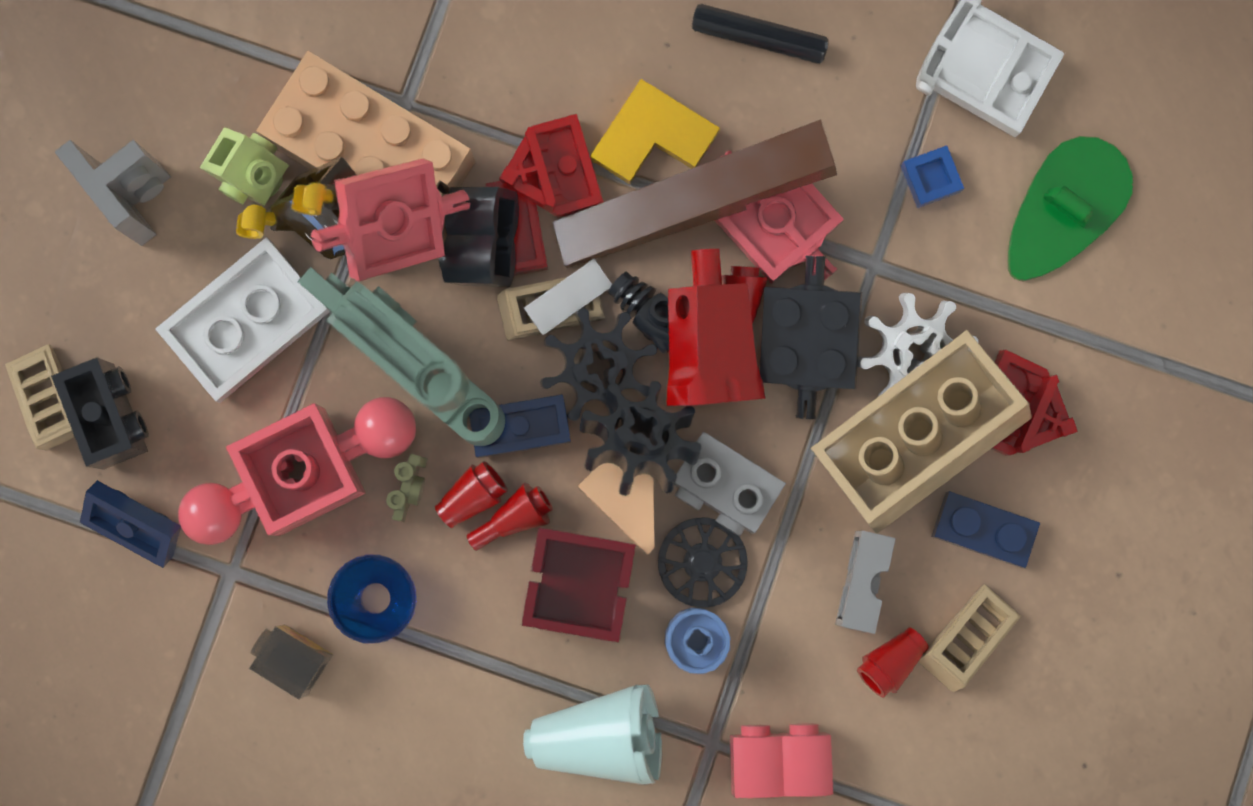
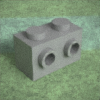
M703 431L697 441L702 445L697 463L690 465L684 461L677 472L675 486L679 489L675 496L697 510H700L703 504L707 505L719 513L716 522L738 536H741L744 529L751 534L756 533L786 483Z

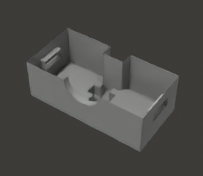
M855 531L847 567L846 583L843 586L835 625L875 634L882 600L875 597L878 594L880 585V573L889 571L896 538L867 531Z

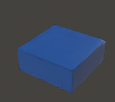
M947 145L903 161L900 165L917 209L961 193L964 189Z

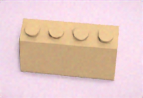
M966 330L812 446L811 450L873 531L878 534L1032 417L1029 403L968 330Z

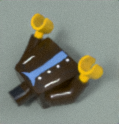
M340 157L296 176L272 204L270 212H267L264 207L257 204L246 207L237 217L236 234L249 239L262 238L265 225H268L272 231H295L315 248L312 240L316 239L311 237L312 231L338 225L340 212L335 181L356 176V173L343 157ZM343 245L319 252L330 260L346 255Z

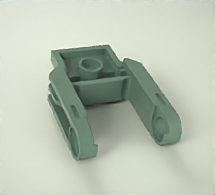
M311 267L299 279L298 283L333 312L326 321L465 441L475 446H486L495 442L501 436L505 427V415L501 407L469 380L464 371L413 328L417 321L383 289L378 286L371 292L358 281L349 288L333 273L324 279ZM477 408L488 409L490 412V422L487 427L478 432L469 431L467 427L469 414Z

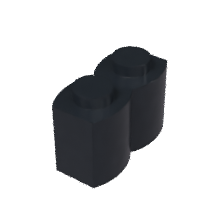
M450 187L448 194L458 192L459 190L466 191L469 201L465 202L470 203V207L466 211H459L444 217L447 233L444 241L445 256L439 258V266L444 283L462 286L511 287L516 264L514 237L519 220L517 192L501 187Z

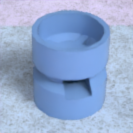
M687 608L679 611L670 619L665 630L664 644L671 660L680 669L693 674H705L715 670L725 661L730 650V635L726 624L716 614L703 608Z

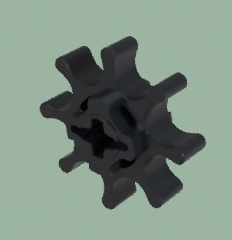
M582 308L575 314L582 330L577 342L565 344L553 335H549L544 339L546 347L557 349L562 353L565 366L559 375L542 378L540 385L544 389H549L557 383H566L573 388L576 400L573 407L567 412L569 420H578L582 407L590 400L601 401L606 406L608 415L613 414V410L605 403V397L609 384L615 383L620 370L623 371L622 377L618 382L620 391L633 389L642 397H647L649 386L637 382L633 376L632 369L637 359L643 356L655 355L657 347L650 344L635 351L625 346L621 334L623 328L631 319L627 312L617 316L615 327L610 332L599 333L589 323V311ZM604 341L613 345L616 348V351H613L605 347L602 342ZM591 345L600 360L608 359L610 363V368L604 370L603 380L605 388L598 374H589L587 371V365L593 363L592 354L594 353ZM581 348L582 355L577 364H575V355L577 351ZM583 381L593 386L595 391L586 390L581 386V382Z
M658 381L650 383L646 399L640 402L627 400L621 394L619 385L611 383L607 389L605 403L614 413L608 416H599L589 410L582 413L579 427L580 432L595 434L604 441L602 446L588 450L585 468L588 471H593L605 463L619 466L624 473L619 487V493L623 496L630 494L634 477L640 474L654 476L659 481L662 491L664 493H671L677 479V474L668 466L667 462L673 459H680L690 465H695L702 450V445L699 442L685 441L676 432L679 429L691 426L695 408L692 405L685 406L682 410L674 413L661 409L657 404L661 390V384Z

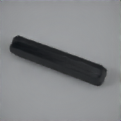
M705 4L697 5L692 19V29L694 31L814 63L823 62L829 45V39L823 35Z

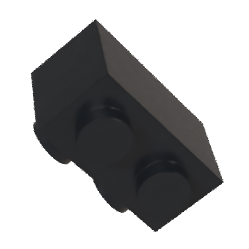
M96 357L51 376L86 467L104 470L148 452L144 441L145 438L149 437L148 429L141 414L138 411L133 412L127 398V394L131 393V385L120 366L115 367V364Z

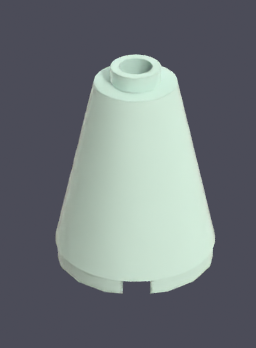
M634 685L536 718L532 721L531 729H526L524 732L523 745L527 759H533L535 766L539 769L641 785L655 783L654 780H658L660 777L662 763L661 733H655L652 717H659L654 693L649 685Z

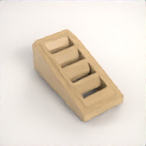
M565 278L504 289L497 295L503 327L508 341L542 334L526 311L528 324H522L517 301L522 300L525 307L533 302L536 296L543 295ZM600 295L584 306L589 311V322L605 318ZM576 312L550 331L580 325L575 316Z
M47 344L5 364L25 424L36 449L47 451L74 438L51 377L63 371L52 345ZM44 361L47 370L25 379L22 371ZM46 380H51L52 387L35 395L32 394L30 388ZM57 396L59 403L42 411L39 410L37 404ZM63 413L65 420L47 428L45 420Z
M984 584L929 645V649L923 654L919 663L950 691L956 692L965 688L1021 616ZM980 605L1000 622L996 628L976 611ZM967 621L987 637L984 642L965 626ZM955 636L974 652L971 657L952 641ZM942 652L946 653L955 663H957L961 667V669H958L951 661H949L942 654Z

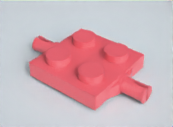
M727 151L724 156L731 154L732 151ZM809 184L745 205L747 210L714 221L756 267H759V271L765 277H768V281L772 284L791 267L800 265L803 262L806 263V255L815 256V273L816 256H824L819 250L825 237L838 227L844 219L815 186ZM827 258L825 259L824 282L838 270Z
M423 158L335 181L340 212L339 223L327 228L313 230L311 237L316 240H312V243L318 252L343 245L346 251L349 277L357 281L366 280L445 256L442 237L444 217L448 214L468 210L470 203L465 201H469V197L464 190L441 196L435 183L433 162Z

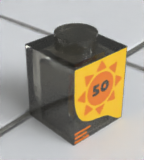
M284 624L275 626L273 631L265 629L259 636L251 650V654L256 658L249 669L300 700L309 695L334 654Z

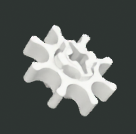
M902 293L899 296V301L903 307V316L896 325L891 327L885 326L875 316H867L865 318V325L876 329L881 334L883 345L881 350L872 357H858V367L869 369L875 365H883L888 370V385L879 393L878 397L954 340L947 335L945 330L947 317L956 310L954 302L941 301L933 317L922 319L915 310V296L911 293ZM918 326L915 331L907 333V329ZM912 343L921 345L920 350L925 353L921 361L913 359L914 355L908 350Z

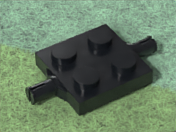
M806 255L805 284L792 288L765 287L760 375L763 383L785 384L793 389H797L796 418H805L807 400L806 419H816L817 391L827 388H856L862 292L838 291L824 285L826 256H816V272L814 274L815 256Z

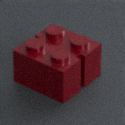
M538 528L531 572L543 574L541 582L529 581L521 626L619 643L627 597L617 596L618 587L629 589L636 544Z

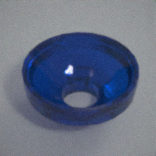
M363 555L346 562L332 578L327 592L329 615L335 626L345 636L364 644L385 642L399 635L410 623L417 605V592L409 572L397 561L382 555ZM372 584L385 586L390 594L388 607L380 613L370 612L363 604V592Z

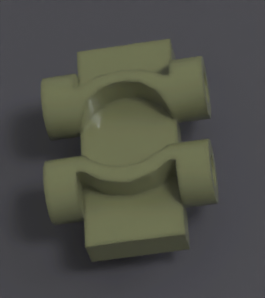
M410 454L408 463L401 462L396 465L394 474L398 480L402 481L400 491H391L386 497L387 505L394 510L393 520L405 522L410 504L418 506L425 485V478L418 476L420 467H426L428 458Z

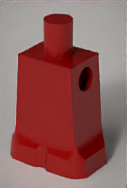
M719 248L691 250L693 286L668 289L669 377L667 384V406L706 405L766 399L763 380L756 360L748 284H722Z

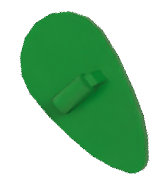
M1079 136L1062 142L1047 155L1027 190L1011 230L1008 246V271L1014 279L1026 281L1041 277L1060 268L1101 236L1122 214L1132 196L1133 174L1126 157L1115 145L1098 137Z

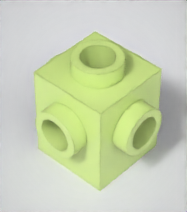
M224 127L200 168L222 182L218 190L234 201L244 205L248 198L265 206L268 199L280 189L283 175L289 165L274 155L278 148L265 138L255 133H252L249 138L244 134Z

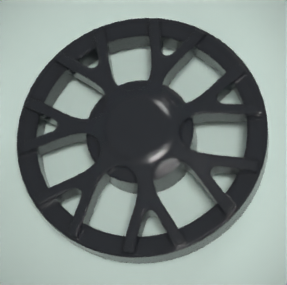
M693 518L680 523L667 534L658 554V571L663 585L678 601L693 607H713L726 602L740 589L747 573V552L741 538L712 518ZM697 525L702 542L691 547L685 538L683 530ZM702 525L710 526L707 533L703 531ZM714 527L727 534L726 539L718 549L708 544L709 536ZM677 534L682 539L681 543L673 540ZM730 539H732L735 546H727V543ZM670 544L687 551L683 562L665 559ZM737 550L740 565L722 566L721 553ZM665 563L673 565V569L666 572ZM684 568L690 579L676 589L668 576ZM739 569L737 578L731 573L732 570ZM720 571L724 572L734 581L733 585L725 593L713 581ZM695 581H707L708 600L692 599ZM685 588L689 589L688 597L680 593ZM713 590L717 591L720 596L712 599Z

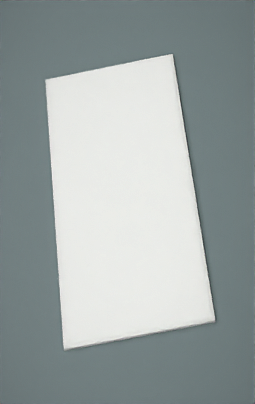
M593 259L525 306L524 309L542 335H544L608 290L612 283L596 260Z

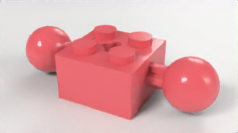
M391 397L375 398L367 402L359 410L355 418L354 427L338 435L325 408L316 403L303 408L226 446L242 482L231 488L217 483H204L195 486L181 500L178 509L179 524L183 532L191 540L203 545H215L232 537L240 525L242 514L255 508L267 535L281 536L366 494L351 460L365 453L382 459L393 458L404 453L415 438L416 421L409 407L398 399ZM294 460L306 464V470L303 472L304 477L301 480L289 478L288 474L294 470L292 463Z

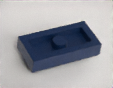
M563 394L499 405L505 415V427L501 436L489 445H474L476 458H483L571 443ZM477 408L469 414L472 432H478L487 427L490 422V412L488 409Z
M98 480L86 491L80 518L81 524L162 568L166 566L174 556L181 529L179 524Z
M948 491L945 493L931 537L1019 568H1026L1040 522Z

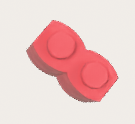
M789 724V733L779 734L770 733V725H742L741 734L730 735L731 791L735 798L833 795L831 735L826 732H819V724Z

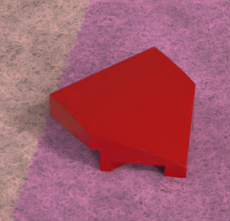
M577 114L536 124L531 127L528 126L524 138L508 166L506 165L499 181L558 218L572 215L603 203Z
M1006 349L1000 350L994 363L1029 403L1032 418L992 447L991 450L1005 456H1011L1016 453H1025L1052 440L1078 432L1073 417L1069 418L1057 385L1060 381L1057 374L1050 375L1048 369Z

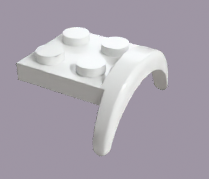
M960 0L925 58L917 76L916 87L927 96H930L935 91L1011 136L1016 137L1024 128L1065 53L980 4L982 0Z

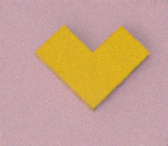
M640 79L592 152L590 159L626 183L631 184L655 146L691 169L697 167L718 135L720 128L643 79Z

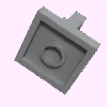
M71 140L55 151L56 155L115 229L141 246L157 235L134 205L138 202L150 201L163 190V183L171 178V176L161 163L136 141L132 140L102 164Z

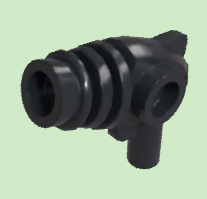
M627 271L614 281L608 293L614 298V303H621L620 308L623 312L626 311L631 316V319L634 318L632 321L634 326L648 340L653 341L659 351L663 354L668 353V297L661 292L654 295L656 288L653 286L647 287L648 284L644 282L638 283L639 277H633Z

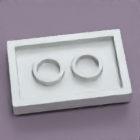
M266 237L155 329L216 402L221 403L330 311L298 283L301 276Z

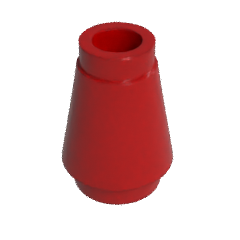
M483 461L478 466L471 464L434 508L442 521L448 527L453 528L458 523H462L501 503V496L508 491V488L498 472L488 462Z
M908 627L903 633L898 634L863 656V664L857 668V672L863 682L875 694L884 698L890 692H898L923 654L929 649V645L915 629Z

